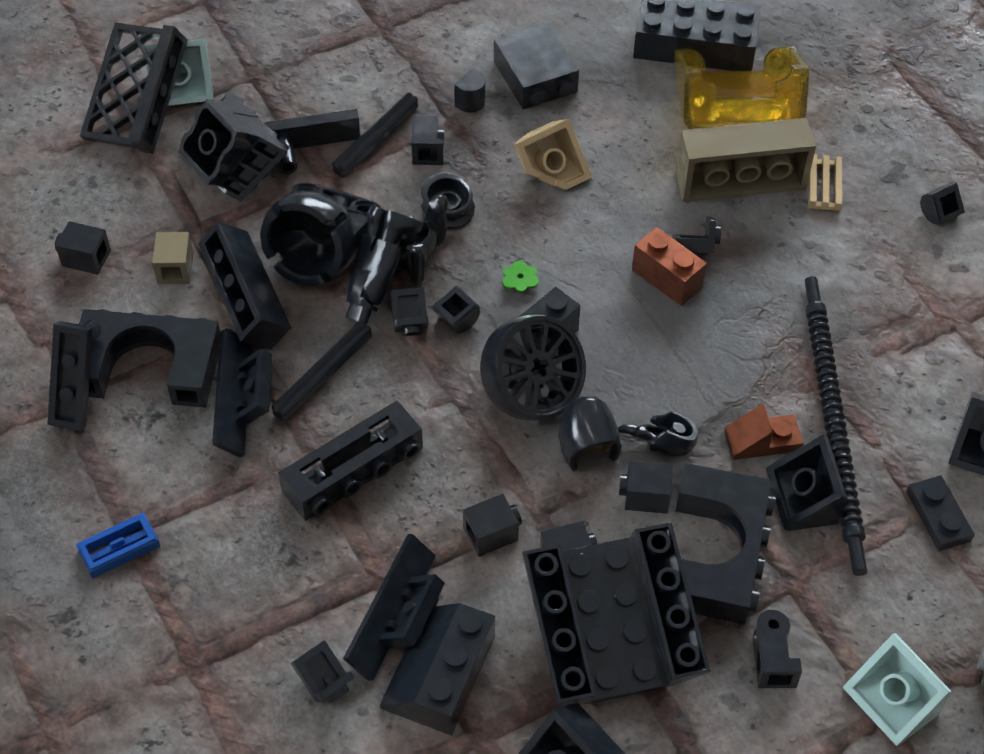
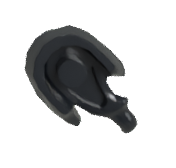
M675 411L653 416L650 422L656 426L650 424H623L618 427L620 433L630 434L646 440L650 445L651 451H662L671 456L688 454L696 446L698 439V429L694 422Z

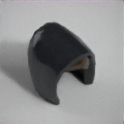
M587 396L574 400L565 408L559 424V440L563 457L572 471L577 470L576 455L581 451L608 452L610 449L609 458L612 461H616L620 456L622 445L618 426L607 404L596 396Z

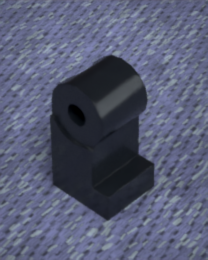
M767 610L761 613L757 619V626L753 634L758 688H797L802 674L800 658H789L787 638L790 632V621L784 613L778 610Z

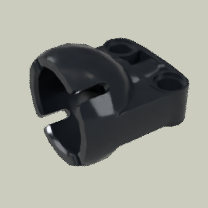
M297 183L292 187L290 194L280 198L265 213L260 230L262 250L268 260L279 253L281 259L273 266L274 269L282 277L298 285L317 286L330 282L332 279L337 278L356 257L361 235H366L367 213L370 206L379 208L381 206L374 201L312 183Z

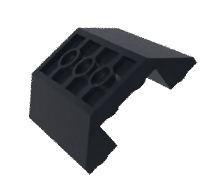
M672 522L635 529L629 538L563 551L561 545L557 544L522 552L557 705H570L577 702L579 704H592L667 688L711 672Z

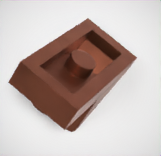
M765 404L756 407L725 427V434L733 460L790 453L799 449L804 444L795 414L768 417Z

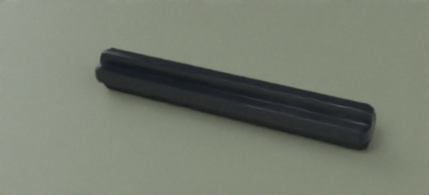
M406 93L332 162L333 172L340 177H345L419 106L418 98L411 93Z
M357 322L272 405L273 415L281 421H286L371 338V328L363 322Z

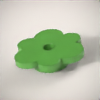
M516 261L512 264V267L503 269L504 278L502 284L506 289H515L519 293H524L527 288H536L539 284V278L536 276L537 269L534 266H527L523 261Z

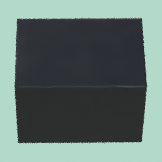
M822 434L766 468L785 530L792 531L839 523L847 496L826 435Z

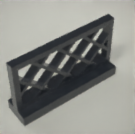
M114 23L82 126L81 138L89 141L138 148L144 153L154 154L188 41L175 26L163 25V28L160 29ZM122 33L132 34L135 40L121 49L119 43ZM153 37H158L157 47L148 53L143 44ZM140 48L144 56L130 65L126 56ZM122 60L126 69L112 77L110 73L112 66ZM149 64L151 68L148 76L139 81L135 72ZM131 76L135 85L121 93L117 85ZM113 88L117 98L104 106L102 103L103 95ZM140 92L142 96L140 104L131 110L126 101ZM122 104L126 114L113 122L108 113ZM104 117L109 126L99 133L92 132L95 122ZM131 121L133 127L129 138L121 137L117 130Z

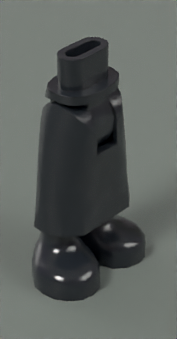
M370 206L367 213L368 228L366 235H361L346 302L350 303L345 317L357 322H363L366 325L372 311L377 312L378 308L373 305L381 304L406 251L405 248L397 245L398 240L403 234H418L423 227V223L414 218L376 206Z

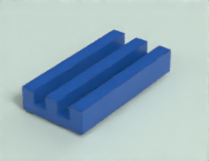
M143 512L77 543L76 547L91 577L95 578L160 547V543ZM143 527V530H141V531H139V532H137V533H134V534H132V535H130V536H128V537H126V538H123V537H122V536H124V535H127V534H129V533H131V532H133V531H135V530H137V529ZM107 543H110L109 546L89 555L88 552L95 550Z

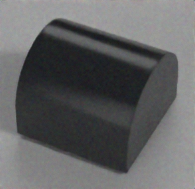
M474 68L454 84L455 107L463 112L473 113L485 106L486 79L482 72Z
M950 182L923 195L920 200L924 216L933 224L940 225L965 213L958 184L955 182Z
M455 286L432 306L433 311L458 334L469 330L480 316L479 305L458 286Z

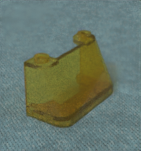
M795 46L771 49L765 56L763 70L705 72L704 59L699 52L691 49L675 50L674 67L682 118L690 130L806 117L810 69Z

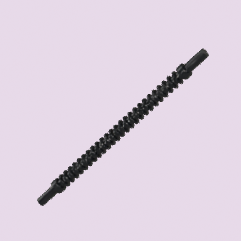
M810 276L804 281L808 300L805 312L808 319L809 333L811 334L810 340L813 342L811 347L814 350L815 371L818 374L816 378L819 382V395L822 398L820 403L823 406L822 413L824 414L823 420L826 423L825 430L828 431L826 436L828 437L847 496L840 522L841 526L844 527L842 529L843 541L848 544L853 575L863 576L868 572L863 547L866 534L864 526H862L863 519L860 517L862 511L859 508L860 501L857 499L859 494L855 490L857 484L853 481L856 476L852 472L854 466L851 464L852 456L849 455L851 452L848 446L849 439L846 438L848 435L845 429L847 424L843 421L845 419L844 407L841 404L842 398L839 396L841 391L838 388V374L835 372L837 367L834 364V350L831 348L833 343L830 340L829 320L826 317L827 308L821 302L818 279Z

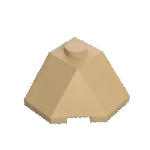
M570 119L552 121L527 133L514 144L525 174L562 190H568L592 178Z

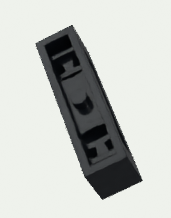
M396 400L278 472L281 491L305 521L315 515H321L332 504L343 497H349L357 493L361 486L367 482L386 475L391 467L399 462L416 456L420 449L423 448L422 428ZM388 419V423L384 424L383 426H381L380 428L376 429L371 433L370 429L374 428L375 426L381 424L382 422ZM318 461L321 462V464L317 465L315 468L311 469L310 471H308V472H306V473H304V474L302 473V471H304L305 469L309 468L310 466H312V465L315 464L316 462H318Z

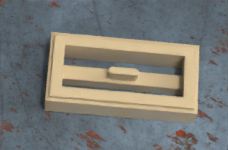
M814 154L809 175L808 208L841 211L842 157L836 156L835 160H830V156L823 155V159H817V154ZM817 168H822V202L817 201ZM830 169H834V203L829 202Z

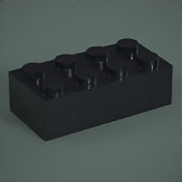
M641 0L633 58L751 74L757 46L761 6L720 0Z

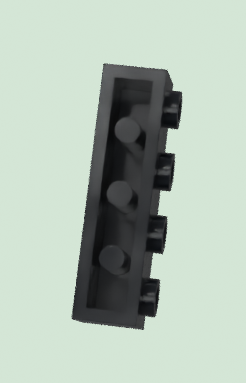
M217 222L198 244L240 342L272 349L292 327L248 231Z

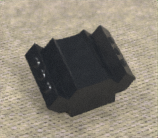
M228 91L220 101L206 99L204 104L197 109L195 121L190 130L183 135L178 153L208 185L218 186L225 194L241 202L269 174V171L279 164L280 160L288 153L290 146L276 139L278 133L268 128L258 118L256 111L243 105L244 99Z

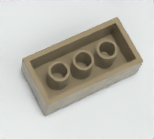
M807 118L681 131L675 176L682 201L690 202L806 189L816 150V143Z

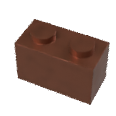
M658 227L635 244L632 271L680 306L685 304L703 288L707 263Z

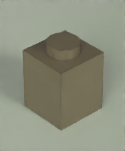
M156 232L152 265L157 284H190L194 253L189 232Z

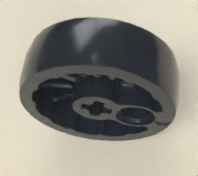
M545 315L519 316L500 325L488 338L481 355V380L491 402L505 414L526 421L547 420L562 414L565 408L579 397L586 377L585 354L575 333L563 322ZM530 328L537 329L535 342ZM520 332L524 348L514 338V335ZM548 337L551 341L546 346V341ZM507 346L517 355L514 359L504 356ZM558 348L559 356L552 358L553 353ZM562 362V370L556 369L554 365ZM502 363L512 365L511 374L503 376ZM516 379L519 383L510 393L506 383ZM545 383L549 387L547 397H543L541 394V388H544ZM525 391L526 398L523 406L518 402V399Z

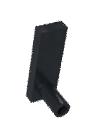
M357 109L264 122L268 128L278 133L276 139L290 146L288 153L278 164V169L283 174H291L297 170L294 149L357 140L360 137Z
M87 320L82 324L58 321L53 324L47 425L78 431L86 427L92 342L101 335V327L94 320Z

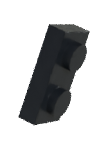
M942 475L909 484L906 493L938 551L972 542L975 534Z

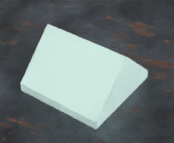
M893 633L842 687L896 746L901 745L937 717L952 692L896 633Z

